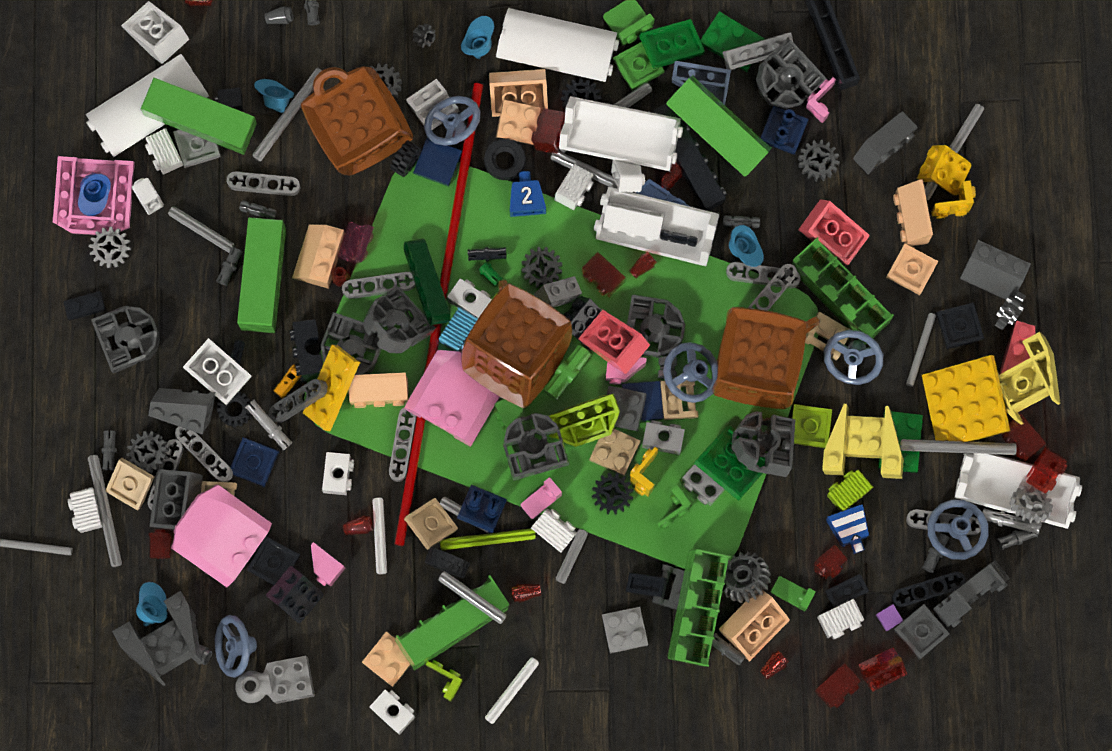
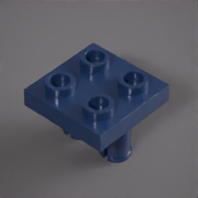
M773 106L761 139L767 145L795 155L808 119L795 114L793 110H783Z
M471 485L457 519L493 533L507 499Z

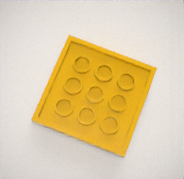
M993 355L922 375L936 441L971 442L1010 431Z

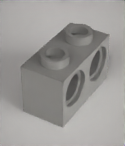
M575 276L543 285L534 293V296L554 308L573 302L582 294V291Z
M695 464L682 477L684 482L682 485L689 492L694 491L698 495L697 499L704 505L708 504L711 506L725 491L724 488ZM698 474L701 477V481L694 483L691 481L690 476ZM713 487L716 493L713 496H709L705 493V489Z

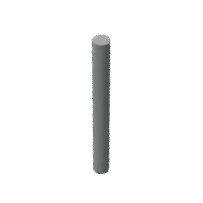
M933 313L928 314L906 385L911 387L914 386L936 315Z
M0 539L1 547L72 555L73 548Z

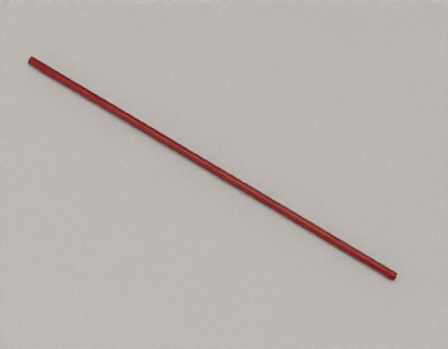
M474 83L471 99L480 107L483 85ZM473 114L468 117L467 127L472 121ZM475 131L464 140L440 278L445 299H447ZM442 324L434 325L436 329L430 335L424 372L438 350ZM418 416L415 422L395 538V545L404 546L408 524L404 519L410 514L426 421Z

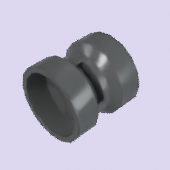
M659 357L658 360L660 365L658 378L664 379L663 368L666 357ZM674 358L671 366L672 379L677 377V371L675 370L677 358Z

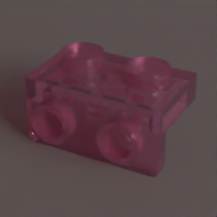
M352 222L348 223L338 258L352 264L364 261L368 253L366 250L368 243L373 239L374 233L372 232L374 227L368 224L359 226Z

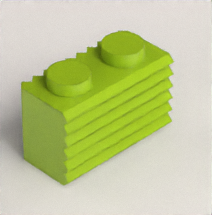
M859 470L855 472L849 471L843 477L845 480L841 484L836 482L828 489L830 492L827 497L840 512L847 510L873 488Z

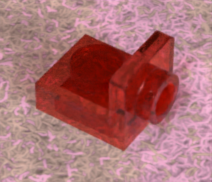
M677 163L672 164L670 168L671 173L667 172L661 179V187L667 191L682 177L681 167Z
M154 530V533H149L151 538L150 558L170 559L171 535L166 533V530Z

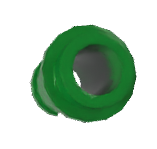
M486 262L479 268L480 275H484L493 286H496L498 282L493 277L498 281L502 280L503 277L491 267V263L488 264Z

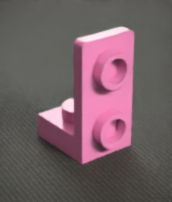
M834 77L830 81L826 79L819 87L821 90L817 94L813 92L807 99L806 109L821 123L827 119L829 112L828 108L823 103H818V101L834 86L836 81Z
M549 477L544 481V485L521 503V507L531 519H534L560 498L562 491Z

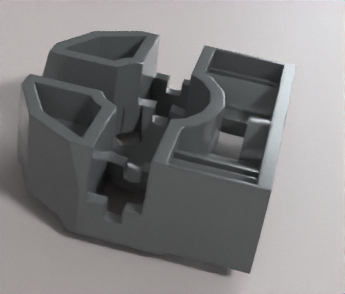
M785 40L760 64L756 81L759 95L770 106L787 109L801 105L827 78L792 40ZM772 59L779 67L774 70L768 64L769 60ZM795 76V84H791V77ZM772 87L779 92L773 100L769 99L766 95ZM799 88L803 92L804 96L801 99L795 93V89Z
M399 286L375 299L363 321L366 333L370 336L377 332V337L379 338L378 347L389 353H403L410 346L413 347L426 339L436 329L434 325H429L426 316ZM394 325H400L401 328H396ZM382 326L388 327L387 332L382 328Z
M632 295L627 325L634 329L636 319L643 320L640 325L642 336L648 342L659 343L657 352L646 350L642 356L667 357L669 352L683 341L685 322L680 310L668 300ZM654 303L665 305L664 316L652 314ZM670 328L681 330V336L669 335ZM646 329H649V331L651 332L650 337L646 335Z
M123 306L91 319L113 374L132 367L139 361L151 359L158 350L160 336L152 316L141 308ZM125 311L129 321L119 325L116 315L119 312ZM152 325L154 331L144 334L142 328ZM112 336H114L115 343L119 348L114 351L108 340ZM122 340L128 343V347L121 345ZM133 348H140L142 355L133 359L130 351Z
M333 312L321 343L323 361L325 362L331 348L325 346L326 340L330 338L339 341L337 345L348 354H358L359 357L356 360L360 364L355 375L370 374L375 369L377 359L382 351L377 345L379 341L378 333L376 332L369 336L365 331L363 322ZM351 329L365 333L363 340L356 335H349ZM366 351L375 354L373 361L364 359Z
M758 411L747 414L732 435V450L735 452L738 461L751 471L787 477L792 469L795 419L777 415L763 419L762 412ZM761 425L767 426V430L762 432V429H760ZM756 435L757 439L752 440V436ZM782 439L783 442L781 446V451H777V448L779 447ZM759 457H765V464L762 468L756 465Z
M538 413L531 414L527 417L515 419L507 427L503 447L513 481L569 465L560 429L549 416ZM532 420L535 429L524 432L522 422ZM535 433L542 436L541 440L534 438ZM557 433L559 441L548 443L547 435ZM518 444L520 452L509 455L507 447ZM554 448H556L557 455H558V458H559V462H558V459H557V456H556V453H555V449H554ZM545 455L546 462L531 465L530 459H538ZM517 459L519 460V464H520L521 471H522L521 473H520V469H519V465H518Z

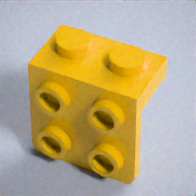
M932 145L927 153L924 164L920 168L917 179H923V182H934L950 194L958 195L962 182L965 181L971 168V163L946 145Z
M971 181L962 182L959 189V201L936 203L931 211L932 216L946 218L950 214H955L956 216L966 215L974 203L973 198L976 196L975 187L971 186Z
M656 447L653 450L649 448L642 457L641 465L637 463L630 472V482L635 487L634 490L641 496L645 494L649 497L653 492L654 484L644 477L642 473L657 456L658 448Z

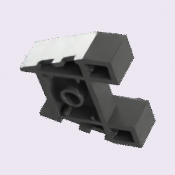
M995 560L932 610L946 628L950 625L954 628L963 621L960 617L972 609L970 605L978 599V593L983 595L988 590L994 592L996 589L1000 592L1008 586L1006 582L1010 578Z
M181 591L164 600L174 620L142 639L130 622L112 631L123 651L162 686L166 684L161 676L190 658L195 657L199 664L203 663L201 649L199 648L198 630L196 628V615Z

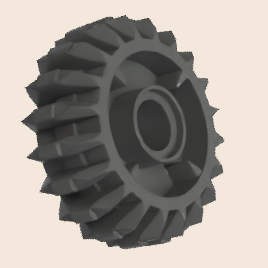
M748 551L745 556L741 552L738 557L732 555L733 559L731 561L728 560L724 580L725 585H723L722 592L734 602L738 600V602L742 603L745 599L749 603L750 598L757 600V595L763 596L762 590H768L767 584L771 583L769 578L771 572L769 571L768 564L765 563L763 558L758 557L757 554L751 555Z

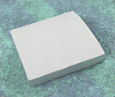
M435 79L407 98L406 101L424 125L429 111L437 103L449 98L440 82ZM452 104L443 108L440 112L449 115L458 113L459 108L456 104ZM434 118L431 129L433 130L443 122Z

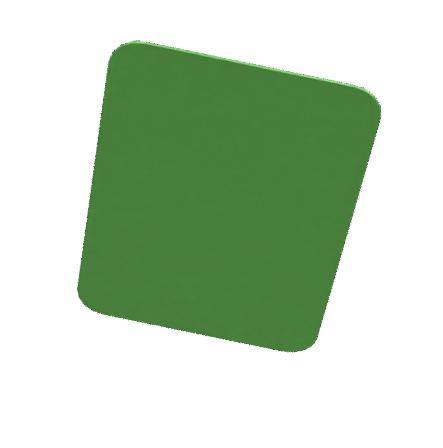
M417 161L405 177L400 176L396 172L394 173L350 280L402 272L411 273L404 253V242L425 239L440 281L460 162H458L449 187L413 174ZM469 166L447 296L459 279L463 281L469 280L478 291H486L491 296L490 299H493L496 293L499 292V281L495 277L493 278L498 284L493 286L484 275H480L479 268L486 261H468V249H485L487 246L489 248L506 247L507 259H491L487 263L492 264L491 267L503 277L502 280H506L507 283L534 295L543 284H540L539 288H536V283L529 285L530 279L525 280L524 275L526 273L521 271L525 267L522 265V261H527L525 254L530 256L531 249L537 252L538 247L541 248V251L548 247L549 253L552 250L555 251L554 257L560 256L559 261H557L562 262V267L559 268L562 270V274H557L559 280L575 276L582 291L580 296L590 298L601 310L606 311L626 325L632 295L670 301L680 310L685 322L684 336L681 344L689 342L700 344L708 349L717 361L728 310L732 307L748 308L766 286L730 280L726 275V269L730 263L709 256L707 266H702L597 240V231H594V225L596 220H600L601 215L578 206L575 210H572L555 201L554 197L543 193L546 214L510 217L513 182L496 179L487 172ZM544 256L545 259L551 261L550 258ZM537 257L531 261L530 265L537 260ZM540 261L539 268L541 269L542 274H544L545 267L543 266L542 261ZM733 267V270H729L733 273V276H736L737 273H743L742 277L745 278L746 269L743 268V272L737 271L736 267ZM554 270L549 272L547 278L553 274ZM748 272L749 277L752 279L759 277L758 273ZM533 274L535 278L540 279L536 274ZM405 277V281L399 282V278H396L397 287H400L399 283H406V286H409L413 280ZM387 279L384 281L383 286L386 289H390L394 286V282L391 279ZM368 282L365 284L364 289L371 292L375 289V284ZM361 283L358 284L359 288H353L352 285H349V289H346V291H349V294H352L353 290L359 289V293H363ZM416 286L410 291H403L425 315ZM771 286L770 288L772 292L778 293L782 287ZM786 288L768 310L808 321L818 313V309L811 298L797 288ZM343 295L336 313L363 322L374 300L382 295L349 299ZM469 295L465 300L472 303L476 300V297ZM765 296L759 298V306L762 308L767 307L769 299ZM446 299L451 320L458 308ZM573 302L554 308L561 314H564L572 307ZM654 303L652 314L664 316L665 305ZM755 304L752 306V308L758 309ZM636 319L634 330L640 333V325L643 320ZM449 322L442 323L441 334ZM394 325L396 328H401L400 325ZM670 328L669 335L681 336V330ZM351 329L349 335H356L363 340L365 333ZM646 329L645 333L650 337L651 332L649 329ZM815 333L814 337L818 338V334ZM573 335L560 364L568 359L578 345L587 349ZM430 336L413 347L410 346L403 353H389L382 349L377 359L376 367L370 374L406 373L408 396L410 398L424 374ZM328 338L325 346L337 345L339 341ZM439 342L438 350L453 351ZM648 342L650 346L647 351L657 352L659 343ZM805 343L802 365L794 391V399L814 348L812 344L808 345ZM588 350L592 354L591 357L581 368L575 381L567 386L557 400L547 395L543 388L532 403L523 409L527 416L535 413L549 416L576 404L607 395L609 386L622 388V384L665 381V379L658 378V370H660L659 358L650 355L641 356V358H646V366L625 383L621 382L620 385H613L606 381L607 361L593 350ZM366 351L364 359L373 361L375 354ZM682 351L675 357L677 358V366H675L677 376L683 373L684 366L688 364L687 351ZM695 351L696 360H702L707 364L708 373L706 376L712 379V370L708 360L701 353ZM357 353L354 354V355H351V356L354 357L355 359H356L357 357H359ZM698 380L695 381L694 395L701 394L707 390L706 386ZM681 387V391L686 393V387ZM348 389L331 431L325 432L391 457L399 412L405 405L393 406V404H385L384 407H374L373 404L366 405L365 408H355L354 405L351 406ZM712 394L704 401L695 402L698 418L654 420L662 422V425L665 426L676 424L680 425L681 429H685L680 455L658 451L655 459L642 473L644 477L654 484L653 492L649 497L645 494L641 496L634 490L635 487L631 484L628 489L634 490L633 493L629 494L633 497V501L628 500L627 502H629L630 507L624 506L623 513L617 510V515H614L613 511H610L609 515H607L606 509L600 512L601 506L594 505L597 499H592V495L596 494V492L592 491V487H598L595 481L601 482L602 475L608 478V473H611L612 477L616 475L615 472L589 461L599 439L577 447L564 443L569 460L568 466L513 481L503 447L505 433L502 427L504 424L502 420H497L493 412L496 409L495 406L471 447L426 420L418 468L468 487L474 485L507 499V502L520 507L521 503L544 485V481L550 477L562 491V496L547 508L557 511L561 515L560 519L562 521H568L577 529H583L598 537L685 569L689 550L700 549L730 556L729 560H732V555H735L740 546L766 474L763 473L739 501L725 490L711 506L701 503L694 491L689 492L682 485L684 483L682 477L692 468L698 457L728 424L736 430L747 414L757 411L762 412L763 419L766 417L770 418L772 415L788 418L792 405L787 409L766 408L727 400ZM499 397V399L497 400V402L503 400V398H502V397ZM682 400L683 411H688L687 401ZM407 411L405 415H402L405 417V425L401 423L400 426L411 428L412 425H408V420L413 418V416ZM529 420L533 429H535L533 421ZM642 421L638 432L614 427V429L640 440V444L625 474V483L630 482L631 470L637 463L641 465L642 457L648 450L642 448L646 423H651V421ZM761 425V431L767 430V426ZM402 430L399 433V438L402 440H406L410 436L408 430ZM663 432L658 435L661 441L669 439L667 433ZM537 434L539 440H541L542 436ZM547 435L548 443L559 441L558 439H554ZM756 435L752 436V440L757 439ZM508 446L509 455L514 454L512 447ZM554 448V449H555L556 456H557V459H558V462H559V458H558V455H557L556 448ZM398 449L396 451V457L399 459H403L407 455L405 449ZM517 459V462H518V465H519V469H520V473H521V472H522V471H521V467H520V464H519V460ZM698 474L690 476L691 481L694 483L701 481V477ZM608 482L602 487H608L612 482ZM618 484L619 489L625 493L623 486ZM678 485L691 503V506L688 508L690 511L681 518L678 515L672 519L674 523L669 527H661L659 529L657 523L681 507L680 505L676 506L670 498L672 495L670 493L671 489ZM713 487L705 489V493L709 496H713L716 493ZM612 490L611 493H609L610 498H614V495H617L615 494V490ZM600 495L602 502L607 504L605 497ZM617 501L613 506H617L623 501Z

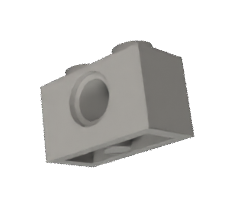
M652 420L651 423L647 422L642 448L653 450L656 447L658 451L680 455L685 429H681V426L676 424L665 426L659 421ZM663 432L667 433L669 439L661 441L658 435Z

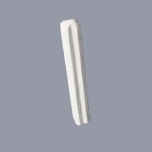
M374 498L373 518L377 574H386L384 504L382 498Z
M531 657L487 713L485 719L493 724L537 668L539 662Z

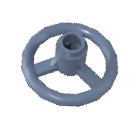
M463 96L449 97L437 103L429 111L425 119L424 131L427 138L435 144L444 146L457 144L467 139L480 122V109L476 102ZM460 103L469 106L460 114L452 113L446 115L440 112L443 108L452 104ZM473 114L472 121L467 127L464 120ZM434 118L443 122L447 130L445 138L438 137L433 133L431 128Z
M845 330L836 333L828 339L824 347V362L828 371L836 379L847 384L861 385L872 381L879 375L883 367V353L879 344L871 336L861 331ZM848 337L860 339L852 341L848 347L838 342ZM862 341L866 342L870 347L866 348ZM832 348L844 354V360L849 364L848 376L841 373L834 366L831 359ZM875 355L876 364L873 370L865 376L856 377L857 365L862 363L863 358Z
M692 342L679 344L669 352L664 361L663 374L665 383L671 393L680 400L691 403L704 401L713 394L712 388L717 380L718 362L713 354L700 344ZM682 351H687L688 364L684 366L681 375L672 379L671 366L674 358ZM695 351L701 353L708 360L712 370V379L706 376L708 373L707 364L702 360H696ZM686 380L689 382L698 380L707 387V390L701 394L690 395L682 392L677 386Z
M949 500L939 504L932 511L927 523L928 537L932 546L941 555L950 559L965 560L977 555L984 548L988 539V523L983 512L976 505L965 500ZM952 507L967 509L963 516L954 518L950 524L936 523L938 516L946 509ZM974 514L980 523L981 535L978 543L972 548L967 533L971 529L969 519ZM935 532H949L953 538L960 540L964 552H953L946 549L938 541Z
M228 615L220 621L217 627L215 652L221 670L227 676L236 678L244 673L248 666L250 654L256 651L257 643L254 637L248 635L244 623L237 616ZM229 623H233L237 627L240 636L233 634L228 626ZM223 634L228 639L226 642V650L229 652L227 661L222 651ZM242 655L239 666L233 670L236 657Z

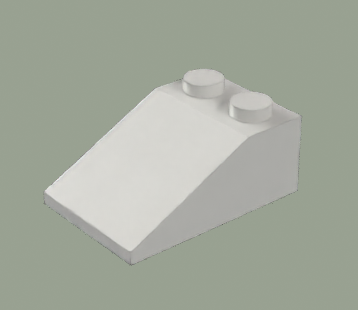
M149 1L121 25L161 64L189 40L181 25Z
M209 338L183 366L209 391L216 392L215 396L226 405L252 377Z

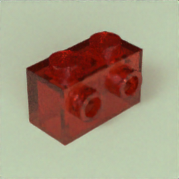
M543 108L541 115L537 118L536 131L532 133L531 138L536 150L558 153L560 133L565 123V112Z
M599 252L582 267L583 278L589 283L593 282L597 286L596 290L603 296L607 295L610 298L625 282L626 277Z
M1020 414L1024 424L1021 425L1013 420L1009 423L1010 431L1002 433L1001 436L1006 443H1015L1017 445L1016 455L1026 461L1040 450L1046 442Z
M1045 446L1026 475L1025 481L1045 494L1048 490L1052 491L1057 483L1055 479L1059 474L1062 475L1068 466L1066 465V458Z
M834 545L815 561L814 570L820 577L824 576L827 579L831 576L833 579L843 570L842 566L848 559Z
M894 648L888 649L858 664L862 677L872 692L907 675L903 660Z
M843 664L814 692L829 708L833 706L838 708L845 701L843 697L848 692L852 695L860 688L857 684L861 680L846 664Z

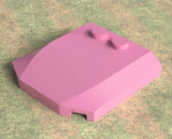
M58 156L53 223L72 234L96 235V231L102 233V228H106L109 231V227H113L114 232L117 229H121V232L130 228L135 162ZM92 172L106 175L110 180L111 188L104 210L95 216L84 215L78 207L82 179Z
M437 350L404 409L419 418H424L471 447L500 396L482 386L463 371L461 352Z
M216 484L213 488L198 494L176 524L174 541L171 548L225 587H228L237 578L268 534L272 523Z

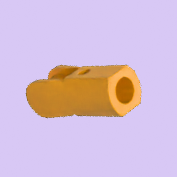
M295 364L290 367L286 375L273 390L281 398H284L300 379V376H296ZM291 374L295 376L293 381L288 378Z

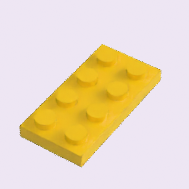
M333 344L317 378L327 383V393L303 411V414L325 431H331L360 364L358 360L341 347Z

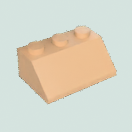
M545 69L489 73L492 117L500 116L503 100L540 107V114L548 113Z
M922 179L897 188L896 193L893 195L894 205H898L899 210L897 221L902 226L900 238L902 242H905L910 247L928 244L933 235Z
M309 225L292 278L329 289L345 239L344 230L328 225Z
M406 373L355 375L349 387L351 406L354 405L355 408H365L366 405L373 404L374 407H384L385 404L404 406V403H407L409 400Z
M763 590V596L758 594L757 600L750 598L749 603L745 602L719 628L724 637L748 661H751L790 621L773 597Z

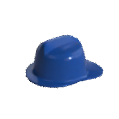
M92 172L82 179L78 207L84 215L95 216L104 210L111 188L110 180L106 175Z

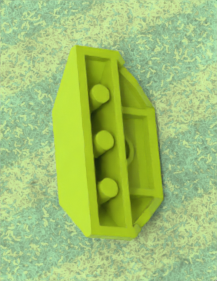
M613 393L565 408L549 415V417L559 427L563 442L577 447L611 435L620 414V409ZM557 433L549 435V437L559 440Z

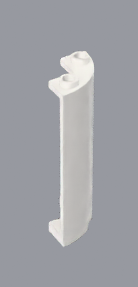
M508 8L496 57L606 82L607 76L612 74L613 65L610 64L613 51L618 49L619 40H616L617 32Z
M181 54L86 114L89 119L86 123L92 132L97 131L103 140L100 144L106 153L110 151L113 157L165 125L144 116L140 109L153 77L205 98L209 97L203 85Z
M570 96L566 106L565 123L560 133L559 149L670 171L671 165L675 164L677 160L675 149L678 138L682 136L683 127L680 126L681 118Z
M608 187L607 193L602 194L600 205H603L600 220H596L594 225V231H597V240L707 266L719 214L627 191L620 193L618 189ZM609 202L663 213L665 217L662 230L670 231V233L686 234L688 237L695 236L698 238L697 245L692 247L688 246V244H678L670 242V240L664 241L660 238L659 240L649 241L644 239V236L637 235V237L627 236L626 232H609L607 228H603L607 205Z
M964 454L954 498L1016 514V511H1011L1012 505H1010L1013 492H1016L1017 488L1023 489L1026 486L1028 489H1031V486H1033L1034 490L1041 489L1042 494H1048L1046 498L1052 499V512L1045 523L1068 529L1070 522H1074L1076 516L1074 501L1076 496L1079 497L1082 491L1080 477L996 454Z

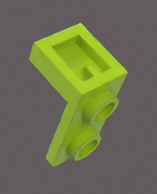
M435 660L432 663L427 661V667L452 679V682H447L443 689L445 693L444 698L452 702L462 683V679L459 678L460 674L451 669L447 672L442 669L443 665Z

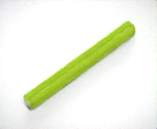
M533 529L448 538L440 541L441 550L532 540L536 538V533Z

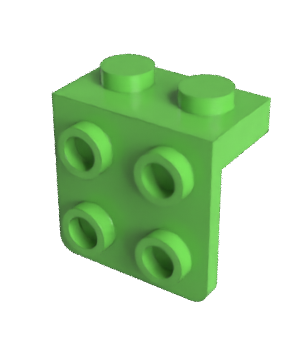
M625 0L603 15V19L613 32H617V39L622 46L632 43L641 33L650 31L654 26L653 16L651 14L646 15L636 0Z

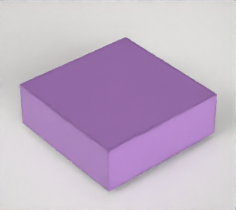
M894 605L876 614L885 631L903 622Z

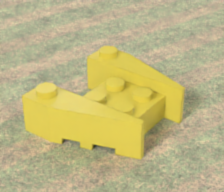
M1040 332L1022 341L1030 356L1029 359L1000 375L998 373L1006 412L1021 425L1024 423L1018 412L1050 395L1052 401L1057 405L1061 404L1054 353L1046 337Z
M843 405L824 450V474L844 475L845 457L882 459L881 475L883 478L902 479L903 456L889 406L885 407V418L849 416L848 405Z

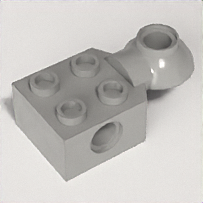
M301 656L267 663L264 673L257 671L243 673L236 682L238 697L247 703H255L260 701L265 695H268L276 704L314 697L308 657ZM254 681L256 683L255 690L247 691V683Z

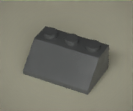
M978 240L960 279L1006 300L1008 296L1014 298L1031 263Z
M158 469L150 527L174 530L176 524L196 496L200 494L203 475L193 472Z

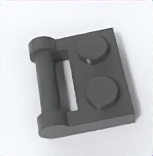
M663 565L661 577L669 580L670 574L676 575L669 600L653 596L652 602L677 610L684 571Z

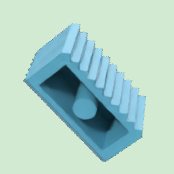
M458 307L439 337V342L453 351L460 352L478 318Z

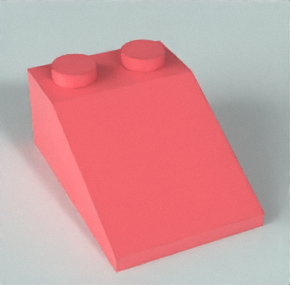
M819 200L798 229L812 242L818 237V240L832 255L847 266L870 236L832 202L827 200Z
M604 310L598 314L578 338L624 374L628 373L650 346L641 333Z

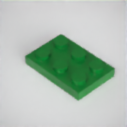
M719 11L700 41L702 46L724 58L723 51L761 41L765 38ZM752 64L739 68L747 72Z
M691 19L646 31L639 35L653 69L673 64L675 61H683L701 56L705 53Z
M891 411L899 445L902 439L921 440L923 415ZM901 450L903 471L917 473L919 451ZM879 458L878 469H881L882 459Z

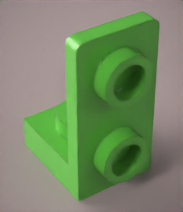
M678 485L671 489L670 493L672 495L670 498L676 506L680 505L681 507L658 522L657 527L659 529L661 527H669L674 523L672 519L678 515L681 518L690 511L688 508L691 506V503Z
M781 576L778 577L771 590V594L803 611L807 609L816 592L810 588L806 590Z

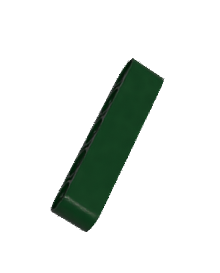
M425 239L405 241L404 253L429 325L450 322V311Z

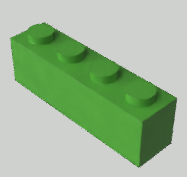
M505 399L494 404L496 409L493 412L498 421L502 420L504 433H506L507 427L515 419L527 417L522 407ZM530 421L522 422L524 432L533 429ZM518 444L511 445L514 453L520 452ZM545 455L538 459H530L531 465L546 462Z

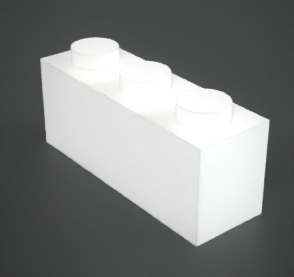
M609 202L603 228H607L609 232L618 233V231L626 232L627 236L637 237L639 235L644 236L646 240L655 241V239L659 240L665 214Z

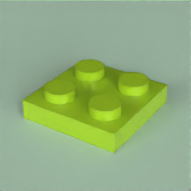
M794 404L792 419H795L794 444L825 448L829 440L832 409Z

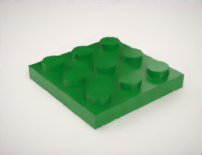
M728 424L694 464L739 501L763 473L748 470L744 464L738 461L735 452L732 450V435L735 429ZM759 457L756 464L762 468L765 464V457Z

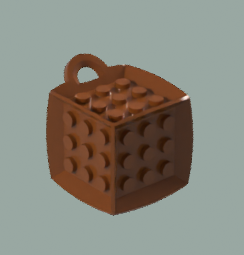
M362 66L349 72L336 67L321 71L313 81L314 93L301 103L302 111L314 136L337 171L343 175L350 176L371 167L398 151L407 140L411 141L413 139L410 127L400 107L378 73L371 67ZM329 78H337L341 81L326 91L323 88L325 81Z
M500 280L499 292L484 309L463 345L461 353L463 371L496 395L519 407L527 408L548 383L563 359L572 338L571 321L540 298L507 283L506 280Z
M743 307L730 308L726 315V326L717 358L718 374L712 388L713 394L727 400L753 406L775 409L789 408L793 404L794 391L802 365L806 334L820 323L818 317L816 316L808 321L766 310Z

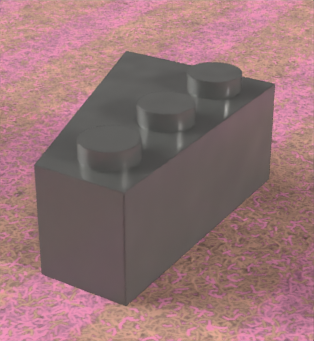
M902 111L868 138L853 159L869 175L881 163L887 161L893 152H898L903 147L902 144L904 142L909 143L915 137L913 133L918 127Z
M159 388L151 400L148 416L203 434L211 421L216 392L202 394L199 391L188 393L182 392L180 389Z

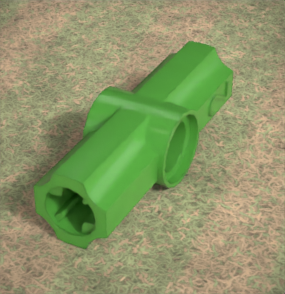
M578 345L568 359L564 360L557 368L554 377L544 388V392L557 400L567 386L575 381L581 368L592 354L583 346Z

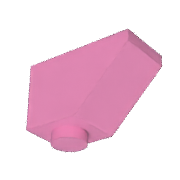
M640 357L627 374L622 373L607 362L606 381L613 385H620L621 382L625 383L646 366V358Z
M313 542L311 550L314 573L317 576L316 580L323 586L326 584L332 586L345 570V567Z

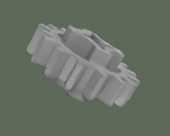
M109 227V231L106 228H102V233L96 231L97 238L91 237L94 244L89 245L94 250L90 252V255L96 256L94 262L100 260V266L107 263V268H111L112 264L118 267L119 261L124 264L123 257H129L126 251L131 250L130 247H127L130 240L124 239L127 234L123 233L120 235L121 229H117L114 232L113 227ZM106 236V240L103 243H99L100 239ZM115 236H117L120 239L122 245H119L115 241ZM111 242V245L118 247V249H112L109 253V250L102 248V246L109 245ZM98 250L105 254V259L99 254ZM121 251L120 256L113 260L114 255Z
M1026 486L1023 489L1017 488V491L1013 492L1011 497V511H1016L1015 516H1022L1021 520L1028 519L1029 523H1032V520H1035L1037 524L1040 520L1045 522L1052 512V499L1046 498L1048 494H1042L1041 489L1034 490L1033 486H1031V489H1028Z

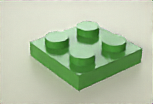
M642 42L613 57V61L632 91L664 73L662 67L653 69Z

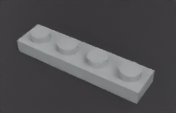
M785 33L723 51L726 69L731 70L765 60L785 40L793 41L792 34Z

